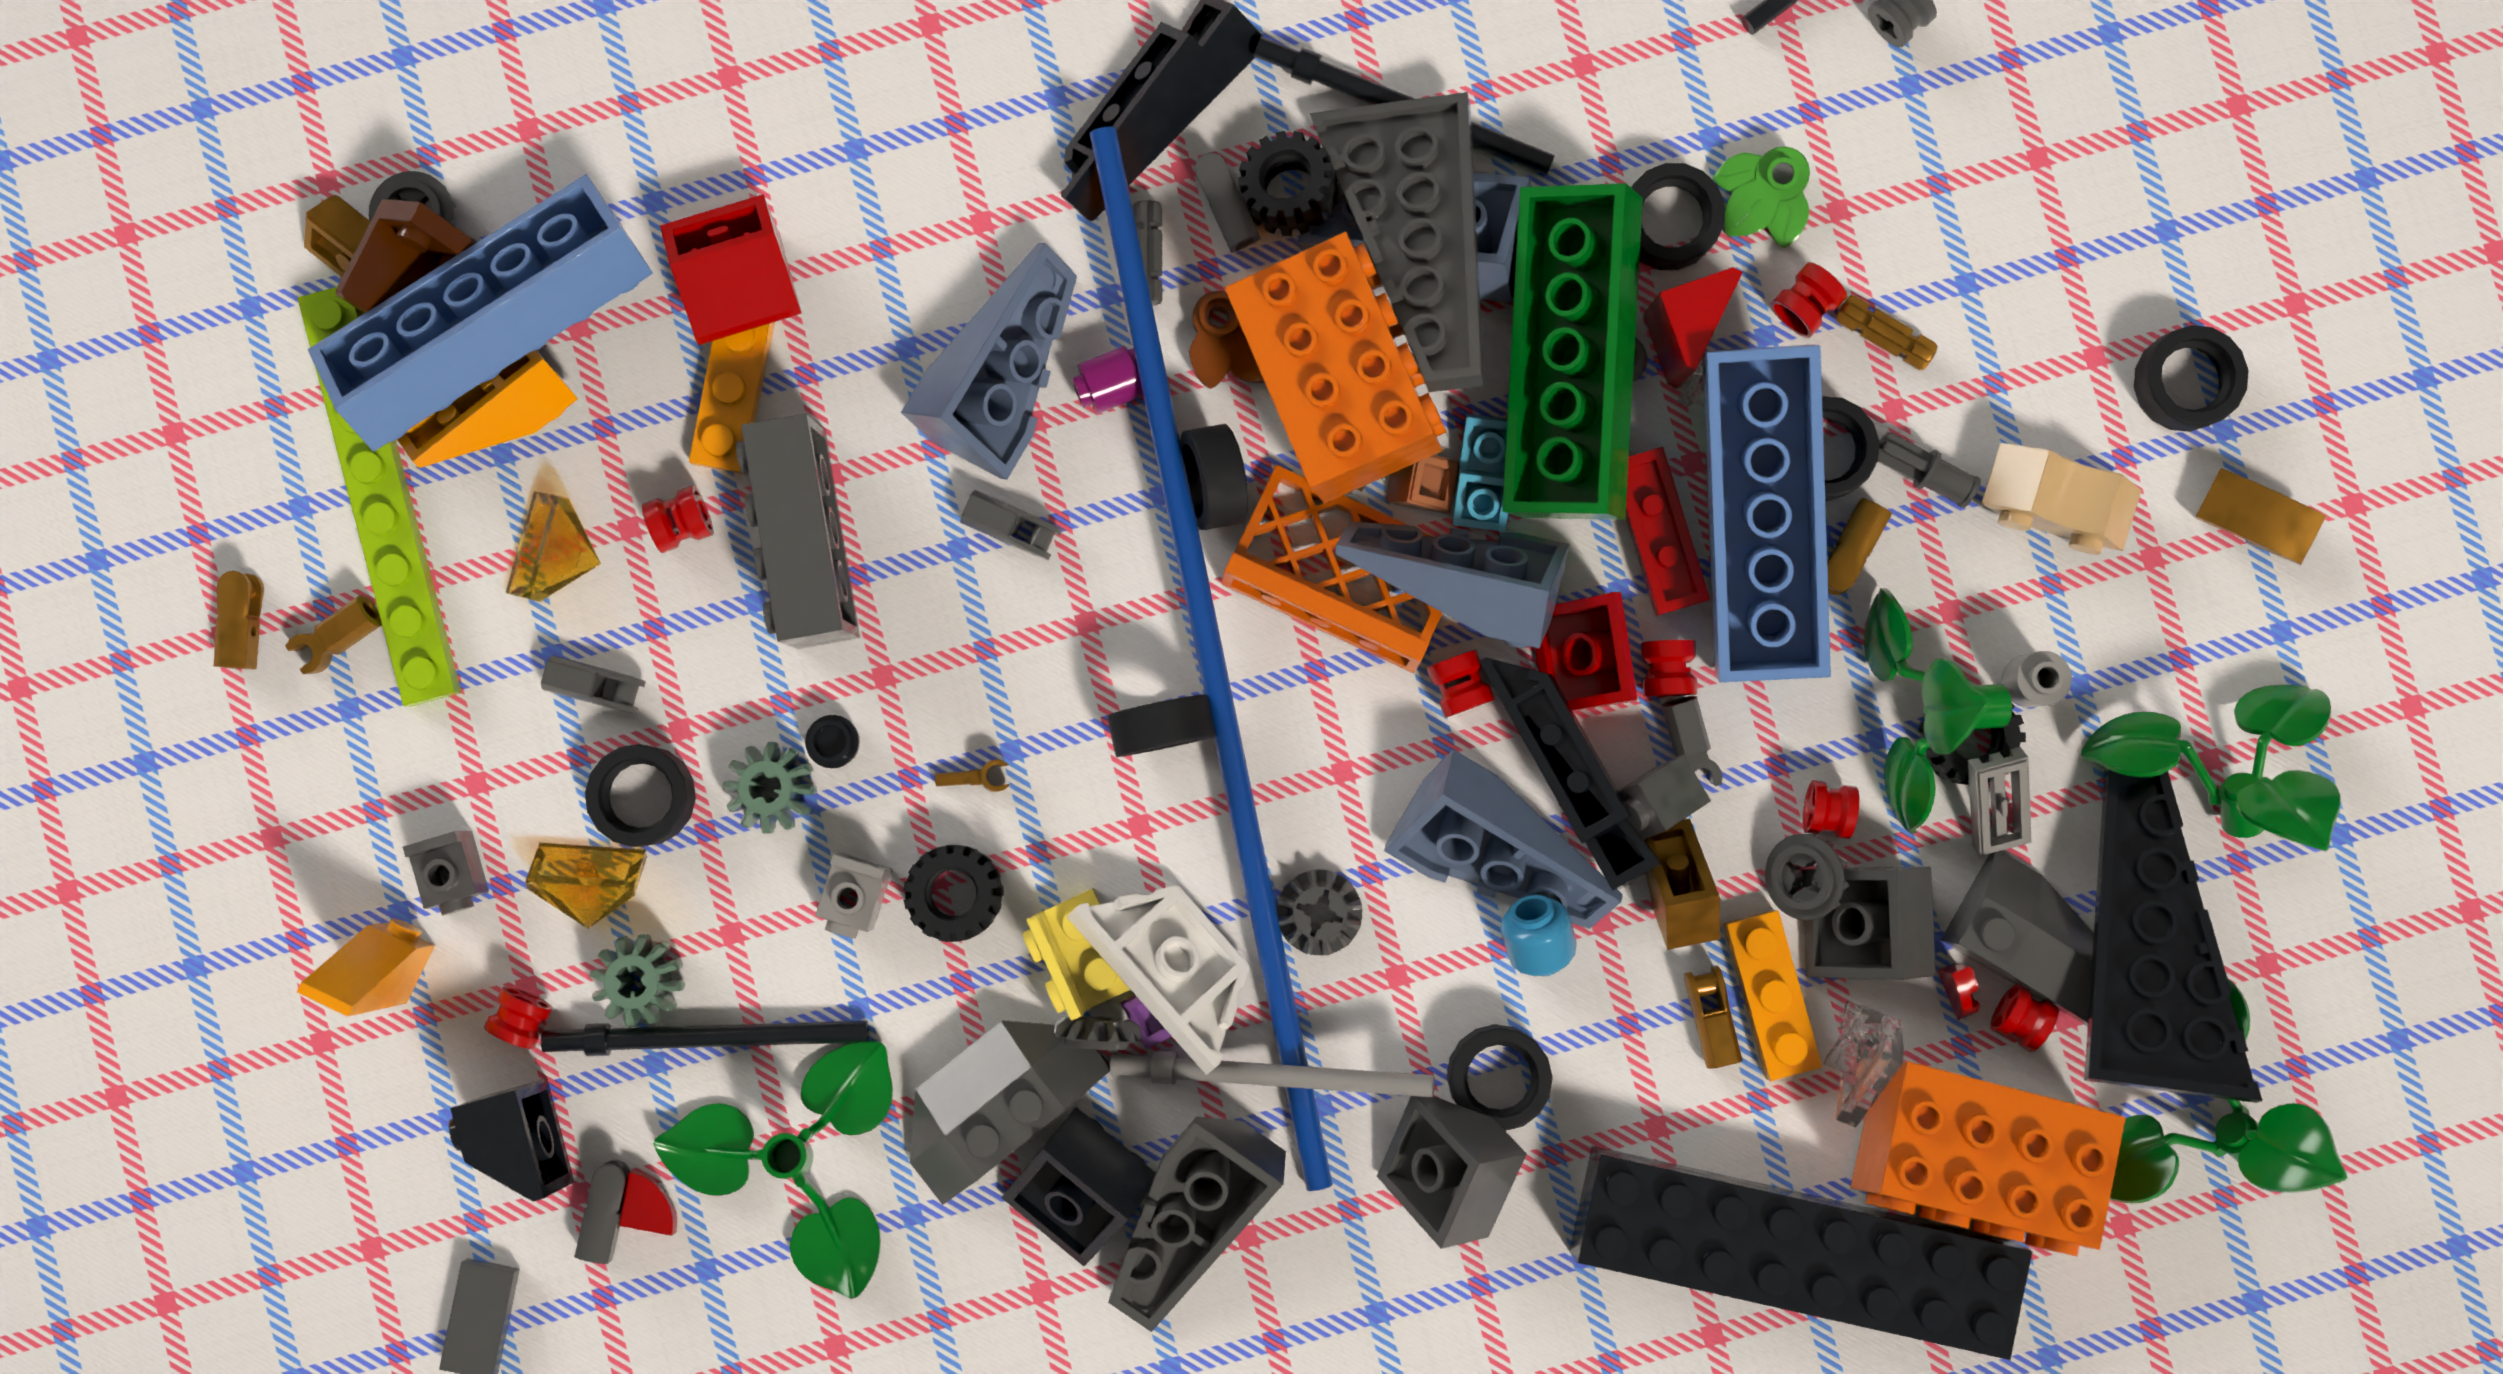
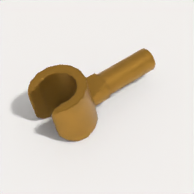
M995 759L986 763L982 769L936 773L935 783L937 787L968 784L971 786L983 785L985 789L991 792H999L1005 790L1010 784L991 785L987 781V771L991 766L1001 767L1009 765L1003 760Z

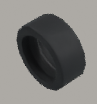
M1664 163L1647 170L1633 183L1631 188L1643 197V204L1651 193L1663 187L1683 189L1699 202L1703 212V224L1699 234L1690 243L1680 247H1665L1655 243L1645 233L1641 223L1639 261L1658 270H1680L1697 263L1717 242L1725 223V202L1718 185L1704 171L1686 163Z
M2191 325L2160 337L2144 350L2135 367L2134 390L2139 406L2152 421L2169 430L2191 432L2224 420L2239 407L2247 391L2249 370L2242 350L2230 336L2213 327ZM2183 348H2193L2206 354L2215 365L2219 376V390L2215 400L2206 407L2197 410L2184 409L2175 404L2166 393L2161 379L2162 366L2166 358L2173 352Z
M1822 396L1823 419H1833L1844 425L1852 435L1855 444V459L1850 469L1839 478L1829 481L1825 480V502L1848 495L1869 479L1878 462L1880 441L1873 421L1861 407L1844 398Z
M1227 424L1183 431L1180 442L1198 528L1200 530H1209L1244 523L1248 513L1247 479L1240 448L1233 431Z
M1206 694L1137 706L1111 713L1107 717L1116 757L1166 749L1216 736L1210 703Z
M641 744L619 747L602 757L591 771L585 790L587 813L596 829L612 842L630 847L662 844L679 834L690 820L696 801L694 779L684 762L668 750ZM646 764L656 767L665 774L671 785L672 801L668 812L662 820L649 827L637 828L625 824L616 816L611 807L609 794L614 779L621 771L631 765Z
M1493 1024L1477 1028L1459 1041L1449 1058L1447 1082L1451 1097L1455 1103L1493 1118L1505 1131L1525 1126L1541 1113L1550 1098L1553 1076L1548 1057L1533 1038L1515 1027ZM1496 1045L1508 1046L1520 1052L1528 1062L1531 1073L1530 1087L1524 1098L1513 1107L1501 1110L1488 1108L1478 1102L1470 1092L1467 1081L1469 1065L1475 1055L1487 1047Z

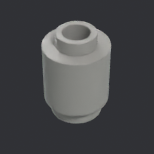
M2039 651L2017 656L2006 665L2002 673V685L2008 689L2011 701L2018 706L2027 708L2052 705L2059 702L2067 695L2072 683V674L2067 662L2058 654L2050 651ZM2037 675H2039L2040 684L2038 683Z

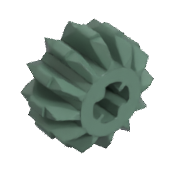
M767 742L763 756L755 746L745 748V756L749 766L743 762L732 760L729 768L734 773L740 775L739 781L723 782V790L738 791L739 794L738 798L731 800L727 804L729 812L741 811L747 808L742 816L741 825L745 828H751L760 819V827L764 834L774 832L777 820L786 830L794 828L795 819L791 809L798 814L808 815L811 812V807L800 800L801 794L814 795L817 793L816 785L802 784L801 782L802 778L813 772L812 765L802 764L793 768L798 760L799 751L795 748H789L780 757L779 744L776 742ZM765 776L770 779L780 780L781 790H774L775 793L779 794L777 799L761 796L760 786H766V783L762 782Z
M649 934L638 935L634 944L627 936L617 938L615 944L616 952L604 949L598 954L600 961L607 969L592 970L589 975L594 981L604 982V989L595 991L592 994V999L597 1002L609 998L611 1002L606 1008L605 1016L612 1019L623 1012V1020L626 1026L633 1027L637 1025L641 1015L648 1024L656 1023L660 1020L659 1008L669 1012L677 1007L675 999L668 991L684 990V981L671 978V972L682 968L683 962L681 959L665 962L664 958L669 953L671 945L667 942H661L652 949V940ZM642 969L644 975L641 978V982L646 988L634 991L631 986L634 984L635 979L630 972Z

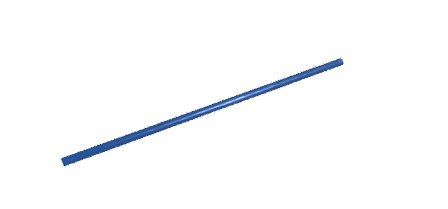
M1102 127L1091 131L1090 137L1204 693L1208 695L1216 732L1214 742L1280 1064L1309 1067L1116 127ZM1285 1087L1306 1190L1318 1191L1329 1188L1333 1183L1313 1089Z

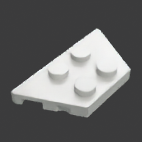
M1179 885L1156 889L1150 895L1136 893L1120 896L1114 902L1089 906V903L1079 904L1067 916L1069 921L1206 1075L1214 1070L1221 1062L1223 1054L1219 1052L1226 1030L1232 1026L1238 1007L1236 1002L1237 994L1244 988L1250 965Z

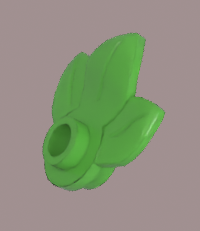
M1777 147L1771 149L1763 156L1743 152L1728 158L1719 167L1713 176V180L1724 190L1732 193L1725 208L1724 230L1727 236L1750 235L1768 227L1772 237L1782 248H1786L1796 241L1802 233L1810 213L1808 202L1803 193L1809 181L1810 169L1806 158L1801 152L1791 147ZM1786 163L1792 168L1793 177L1787 184H1779L1773 179L1772 172L1777 164Z

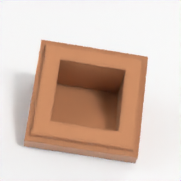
M1432 455L1390 475L1386 501L1396 505L1450 514L1459 462Z

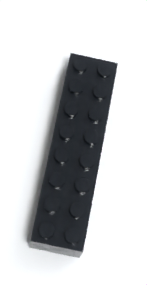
M1597 1146L1591 1147L1569 1250L1577 1263L2007 1360H2011L2033 1252L2009 1239Z

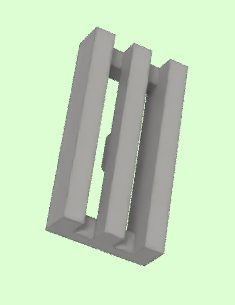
M2021 747L2010 749V757L2003 758L2000 752L1990 754L1989 762L1982 763L1979 758L1968 760L1972 845L1977 853L1983 856L2031 843L2028 756ZM2011 772L2013 834L2007 835L2006 817L2008 816V805L2005 796V774ZM1988 778H1990L1993 839L1990 836Z

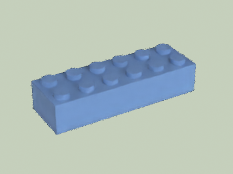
M585 174L308 349V352L335 410L374 452L388 442L401 438L410 428L435 412L448 408L457 398L482 382L495 378L501 370L529 352L542 348L548 340L573 324L586 320L595 310L612 299L633 290L639 282L652 275L653 272L588 175Z
M1809 344L1705 351L1702 362L1714 673L1719 683L1831 677L1821 345Z

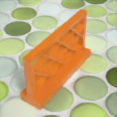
M1276 464L1236 550L1232 553L1224 570L1221 585L1414 673L1425 655L1442 612L1423 602L1428 619L1422 632L1420 633L1401 624L1394 605L1414 599L1415 597L1406 592L1390 597L1384 580L1373 575L1382 601L1365 607L1353 602L1345 583L1368 576L1371 573L1361 568L1343 575L1341 574L1332 551L1333 548H1336V544L1341 536L1328 540L1319 514L1339 509L1349 514L1351 522H1361L1363 520L1367 523L1407 524L1344 495L1315 506L1312 497L1321 502L1323 501L1310 489L1306 478ZM1282 483L1300 491L1307 509L1280 518L1273 501L1279 484ZM1268 509L1272 521L1261 524ZM1311 518L1320 544L1293 553L1284 526ZM1276 530L1285 556L1266 562L1247 553L1255 536ZM1423 532V536H1431ZM1324 552L1334 578L1317 584L1303 579L1297 561ZM1289 564L1292 573L1279 567ZM1337 586L1340 595L1331 592L1327 589ZM1386 609L1389 618L1377 613V611Z

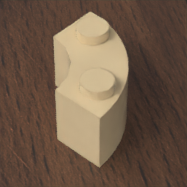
M2000 443L1981 504L2000 514L1998 523L2003 526L2021 531H2029L2032 527L2070 539L2068 546L2072 549L2098 555L2101 554L2103 547L2123 551L2141 489L2123 474L2079 464L2058 455L2052 450Z

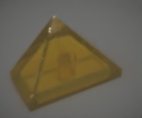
M534 491L505 593L541 602L601 564L568 498Z
M539 843L525 880L526 888L589 929L635 896L647 859L646 850Z

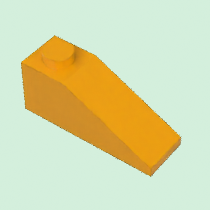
M534 350L501 370L495 378L482 382L457 398L448 408L435 412L416 424L397 441L418 468H422L536 433L547 423L557 419L578 398L543 356Z
M391 919L389 923L367 925L301 982L297 993L347 1017L407 1004L435 945L419 938L422 930L399 919Z

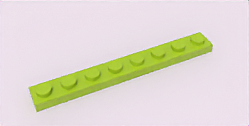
M337 287L297 297L310 348L363 315V312L336 295ZM316 369L402 704L405 707H413L460 694L462 692L396 440L390 441L373 452L335 410Z

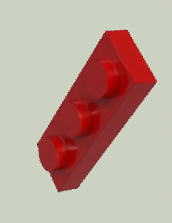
M1663 446L1629 456L1625 519L1655 616L1709 601L1710 596Z

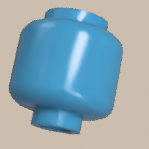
M1529 895L1516 901L1502 918L1501 934L1511 965L1520 973L1530 976H1550L1566 967L1575 956L1577 942L1572 922L1565 906L1557 900L1541 895Z

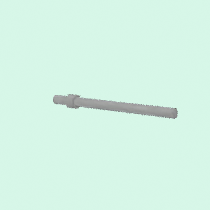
M1154 1051L1153 1056L1112 1053L1110 1059L1111 1075L1151 1077L1152 1083L1175 1085L1177 1079L1432 1098L1435 1086L1434 1075L1221 1061L1214 1070L1206 1075L1191 1058H1179L1177 1052Z

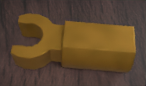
M357 596L317 624L314 633L295 635L289 639L285 647L288 651H300L308 645L312 651V658L308 664L300 668L302 674L320 673L328 668L333 654L339 655L382 626L379 611L372 600L366 596Z

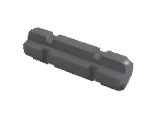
M1142 200L1134 203L1133 213L1152 306L1162 302V280L1158 279L1159 276H1162V230L1158 229V227L1162 226V205L1158 201Z

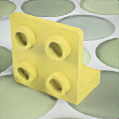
M1094 888L1027 918L1026 921L1030 929L1022 933L1035 963L1044 959L1052 977L1050 981L1045 983L1054 1008L1058 1013L1066 1010L1071 1021L1081 1017L1088 1009L1130 990L1067 918L1070 912L1079 904L1089 903V906L1101 904Z

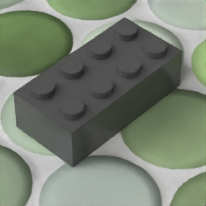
M807 413L742 424L743 440L736 442V452L742 473H749L752 494L745 495V507L751 527L758 526L761 548L754 549V561L759 579L761 581L767 580L770 601L763 603V615L768 633L776 634L777 642L797 649L860 638L826 430Z

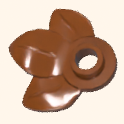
M1212 291L1203 295L1197 301L1192 313V323L1197 335L1190 346L1189 358L1196 377L1208 389L1216 387L1228 371L1234 377L1245 382L1265 383L1227 292ZM1214 311L1223 312L1228 319V323L1223 327H1216L1210 323L1209 314Z

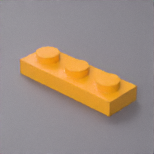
M775 322L712 341L689 457L690 464L743 474L738 463L736 442L743 440L741 425L756 422Z
M1771 910L1723 923L1766 1079L1771 1082L1822 1068L1779 910Z

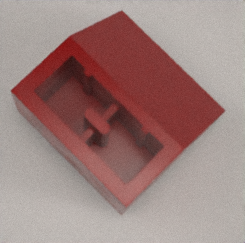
M764 194L660 225L669 265L698 345L802 314L781 236Z

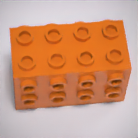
M1346 232L1224 287L1309 487L1324 503L1443 451L1437 436L1446 433V429L1429 392L1419 396L1416 387L1425 384L1407 342L1400 346L1396 344L1395 338L1404 335L1386 293L1376 296L1373 291L1383 285L1364 243L1353 247Z
M1877 1061L1850 1189L1866 1192V1204L1914 1215L1917 1205L1920 1206L1918 1215L1920 1218L1969 1229L1971 1219L1973 1220L1971 1231L2022 1243L2026 1233L2024 1243L2026 1245L2078 1257L2080 1246L2100 1250L2126 1117L1909 1061Z

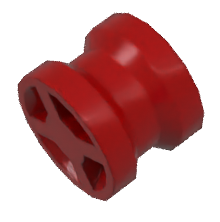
M1812 780L1804 800L1802 820L1804 832L1819 834L1821 831L1826 830L1832 831L1837 838L1850 839L1855 831L1859 814L1860 797L1858 788L1856 786L1843 785L1839 789L1829 788L1825 782Z
M2015 984L2007 990L1996 1006L1991 1018L1990 1029L2001 1036L2009 1034L2017 1038L2020 1047L2029 1052H2034L2043 1045L2051 1034L2058 1018L2059 1009L2047 1000L2036 1001L2031 998V993L2028 989Z
M507 986L502 987L498 995L500 1006L496 1014L488 1016L484 1029L494 1037L512 1045L527 1049L535 1048L539 1039L537 1033L541 1021L549 1018L553 1006L523 990Z

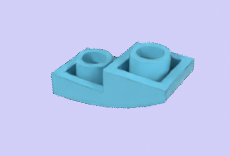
M1466 413L1452 525L1506 531L1508 514L1502 512L1507 434L1506 418Z

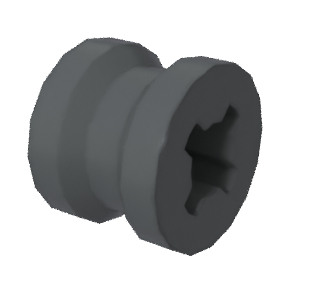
M1876 0L1868 8V16L1872 25L1883 39L1893 46L1903 47L1913 38V31L1917 27H1926L1937 17V10L1933 0Z

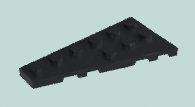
M2105 768L2084 1081L2259 1103L2263 1101L2257 1081L2254 1082L2248 1063L2246 1056L2248 1051L2243 1030L2239 1031L2230 1000L2231 988L2208 909L2205 910L2197 885L2199 877L2194 860L2190 861L2181 829L2183 822L2169 773L2167 771L2153 777H2134L2119 774Z

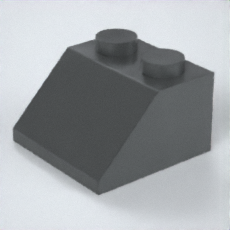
M1931 867L1844 868V878L1849 886L1843 891L1839 900L1841 906L1833 909L1824 918L1804 920L1806 977L1906 980L1936 976ZM1802 869V874L1804 875L1802 880L1803 888L1812 885L1817 886L1818 883L1813 878L1816 869Z
M1411 1096L1377 1177L1438 1247L1443 1249L1489 1237L1527 1153L1489 1116L1435 1096L1433 1098Z

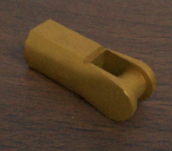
M1861 498L1858 501L1836 542L1837 547L1833 549L1827 560L1828 594L1840 595L1851 588L1856 582L1866 559L1873 551L1892 515V512L1865 498Z
M227 571L218 580L217 613L219 616L216 622L213 667L257 669L259 617L264 595V584L256 575L243 574L238 571Z
M1718 965L1712 966L1710 973L1693 976L1692 972L1684 973L1685 987L1694 1015L1706 1068H1720L1740 1063L1742 1056L1720 967ZM1716 993L1719 1008L1703 1011L1700 997Z

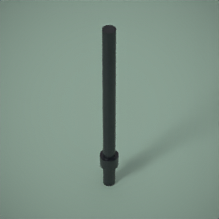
M1261 36L1254 53L1256 58L1291 71V78L1308 85L1315 81L1372 105L1415 99L1321 61V54L1304 47L1299 52ZM1471 121L1473 146L1542 174H1548L1555 155Z
M868 1021L611 1028L609 1023L586 1024L584 1029L544 1030L541 1034L542 1052L584 1051L585 1056H609L611 1050L860 1043L868 1041L869 1025Z

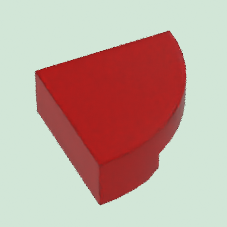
M1956 963L1938 969L1937 972L1957 1020L1977 1013L1980 1003L1974 999L1972 993L1976 992L1979 987L1973 969L1970 966Z
M632 1170L628 1176L619 1226L673 1236L677 1232V1212L668 1195L654 1177L638 1170Z

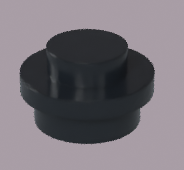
M827 715L817 719L809 727L805 738V746L808 755L816 764L825 768H840L849 764L857 755L860 737L857 728L851 721L842 716Z

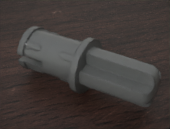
M1887 432L1879 440L1878 462L1913 480L1915 488L1920 490L1926 487L1963 508L1969 505L1980 487L1981 478L1972 476L1941 459L1939 451L1932 450L1928 452L1892 432Z

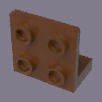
M382 199L336 289V295L365 314L477 242L421 202Z

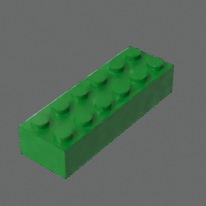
M1626 183L1520 187L1502 512L1521 518L1625 520L1643 197Z

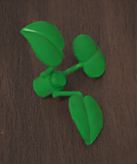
M1880 588L1871 605L1865 625L1864 650L1867 663L1873 674L1881 681L1893 680L1898 672L1902 677L1923 682L1922 697L1925 704L1923 707L1925 714V738L1918 740L1915 745L1912 744L1908 737L1897 738L1888 751L1884 767L1885 789L1890 806L1901 825L1910 834L1917 833L1916 829L1927 820L1935 799L1936 785L1934 772L1929 760L1924 756L1927 749L1930 747L1937 754H1949L1963 743L1973 729L2003 728L2007 726L2012 715V701L2010 693L2004 685H1973L1962 670L1953 661L1946 658L1935 659L1929 665L1926 672L1911 668L1906 662L1913 646L1908 619L1893 594L1887 588Z
M2270 685L2253 689L2242 696L2234 709L2236 724L2247 733L2260 735L2257 741L2252 774L2235 773L2228 776L2220 788L2216 787L2192 744L2186 740H2179L2181 736L2180 722L2165 714L2143 711L2116 717L2098 728L2082 748V761L2095 762L2113 772L2134 777L2161 775L2173 769L2180 761L2181 753H2183L2208 792L2209 804L2220 805L2221 827L2227 834L2238 838H2250L2266 830L2287 840L2327 851L2330 846L2333 827L2340 811V793L2336 785L2328 778L2319 774L2300 770L2285 771L2277 775L2273 780L2263 777L2267 748L2272 738L2288 746H2301L2319 737L2328 726L2331 717V704L2329 697L2319 689H2310L2300 685Z
M2228 979L2232 992L2230 1000L2239 1031L2243 1030L2246 1041L2250 1029L2249 1008L2239 988ZM2226 1099L2232 1107L2233 1113L2224 1115L2217 1122L2215 1128L2216 1140L2213 1142L2178 1133H2169L2164 1136L2160 1122L2147 1114L2125 1118L2110 1200L2129 1204L2143 1203L2164 1194L2172 1186L2178 1174L2179 1158L2175 1150L2170 1147L2175 1144L2212 1152L2217 1157H2222L2225 1154L2230 1155L2238 1162L2239 1169L2250 1183L2267 1191L2302 1192L2319 1189L2346 1180L2347 1174L2337 1154L2327 1123L2309 1106L2297 1103L2279 1105L2264 1113L2258 1123L2249 1115V1110L2240 1101Z
M867 1041L844 1045L827 1053L811 1066L802 1083L801 1100L807 1109L822 1116L808 1128L802 1129L799 1135L789 1133L777 1134L766 1142L763 1149L750 1150L749 1148L754 1139V1129L748 1117L731 1105L718 1103L705 1105L690 1112L672 1128L655 1138L653 1142L654 1148L667 1169L682 1183L706 1195L723 1196L740 1190L746 1184L749 1177L748 1160H762L765 1170L776 1178L793 1179L795 1185L802 1189L820 1212L803 1217L793 1230L790 1241V1253L798 1271L812 1283L838 1292L850 1299L858 1297L865 1290L876 1270L880 1254V1229L873 1212L863 1202L851 1197L839 1200L829 1209L824 1198L806 1179L805 1174L813 1163V1150L809 1140L823 1130L829 1122L840 1133L852 1136L872 1131L886 1118L892 1104L893 1084L887 1049L884 1044L876 1041Z

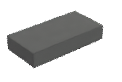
M468 1258L461 1262L439 1370L459 1374L499 1373L520 1271L519 1268Z

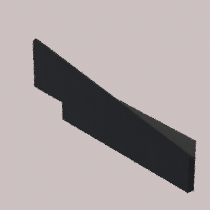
M1200 0L1182 30L1161 22L1067 145L1064 163L1072 171V179L1067 187L1061 191V197L1084 218L1094 221L1105 210L1090 137L1091 131L1102 127H1116L1127 184L1129 186L1255 59L1254 53L1262 34L1234 4L1224 0Z
M1484 658L1479 661L1580 842L1587 844L1612 891L1630 885L1661 865L1662 863L1658 856L1628 821V818L1632 817L1631 812L1554 677L1548 673L1491 658Z

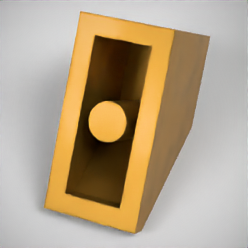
M1682 820L1668 830L1645 839V842L1662 863L1648 872L1646 878L1653 911L1667 950L1720 940V895L1691 820Z

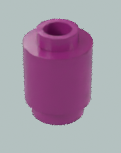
M1125 346L1079 363L1077 367L1080 375L1071 378L1082 407L1085 408L1092 405L1096 414L1143 396L1134 348L1127 350Z

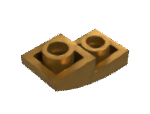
M2220 468L2196 518L2248 540L2249 544L2302 565L2326 519V515L2254 481Z

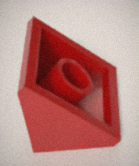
M1732 267L1662 291L1643 313V318L1668 385L1678 389L1696 371L1743 271Z
M1612 592L1555 604L1551 623L1540 649L1535 648L1538 671L1551 674L1554 677L1572 711L1638 700L1621 592Z

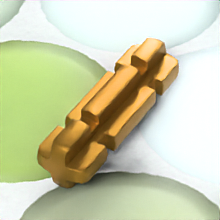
M1850 295L1843 302L1835 318L1838 324L1852 332L1855 328L1861 330L1859 336L1895 357L1901 353L1905 356L1903 362L1917 370H1924L1934 358L1938 348L1936 342L1922 334H1919L1916 338L1911 335L1914 329L1878 308L1874 312L1868 310L1870 304L1855 295Z

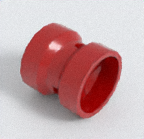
M1808 262L1795 276L1796 284L1791 289H1783L1770 303L1775 315L1789 329L1805 338H1810L1822 325V316L1827 311H1835L1847 298V292L1837 278L1820 265Z
M694 485L678 490L675 498L666 501L656 498L642 504V513L647 529L655 546L661 553L678 548L680 542L685 539L701 540L714 534L706 504L699 490Z
M1659 640L1641 643L1642 660L1647 664H1652V669H1648V675L1643 679L1644 697L1698 694L1697 678L1691 673V667H1686V663L1692 662L1696 657L1695 640Z
M1476 649L1426 668L1431 683L1439 686L1442 694L1439 704L1444 718L1495 700L1490 685L1483 682L1479 674L1481 664L1479 663L1480 658ZM1470 675L1471 680L1449 688L1448 683Z

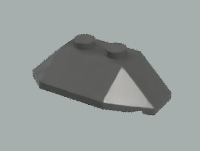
M1001 1020L916 1088L909 1163L941 1204H945L979 1180L1110 1072V1065L1100 1052L1094 1049L1065 1046L1064 1039L1054 1036L1055 1025Z

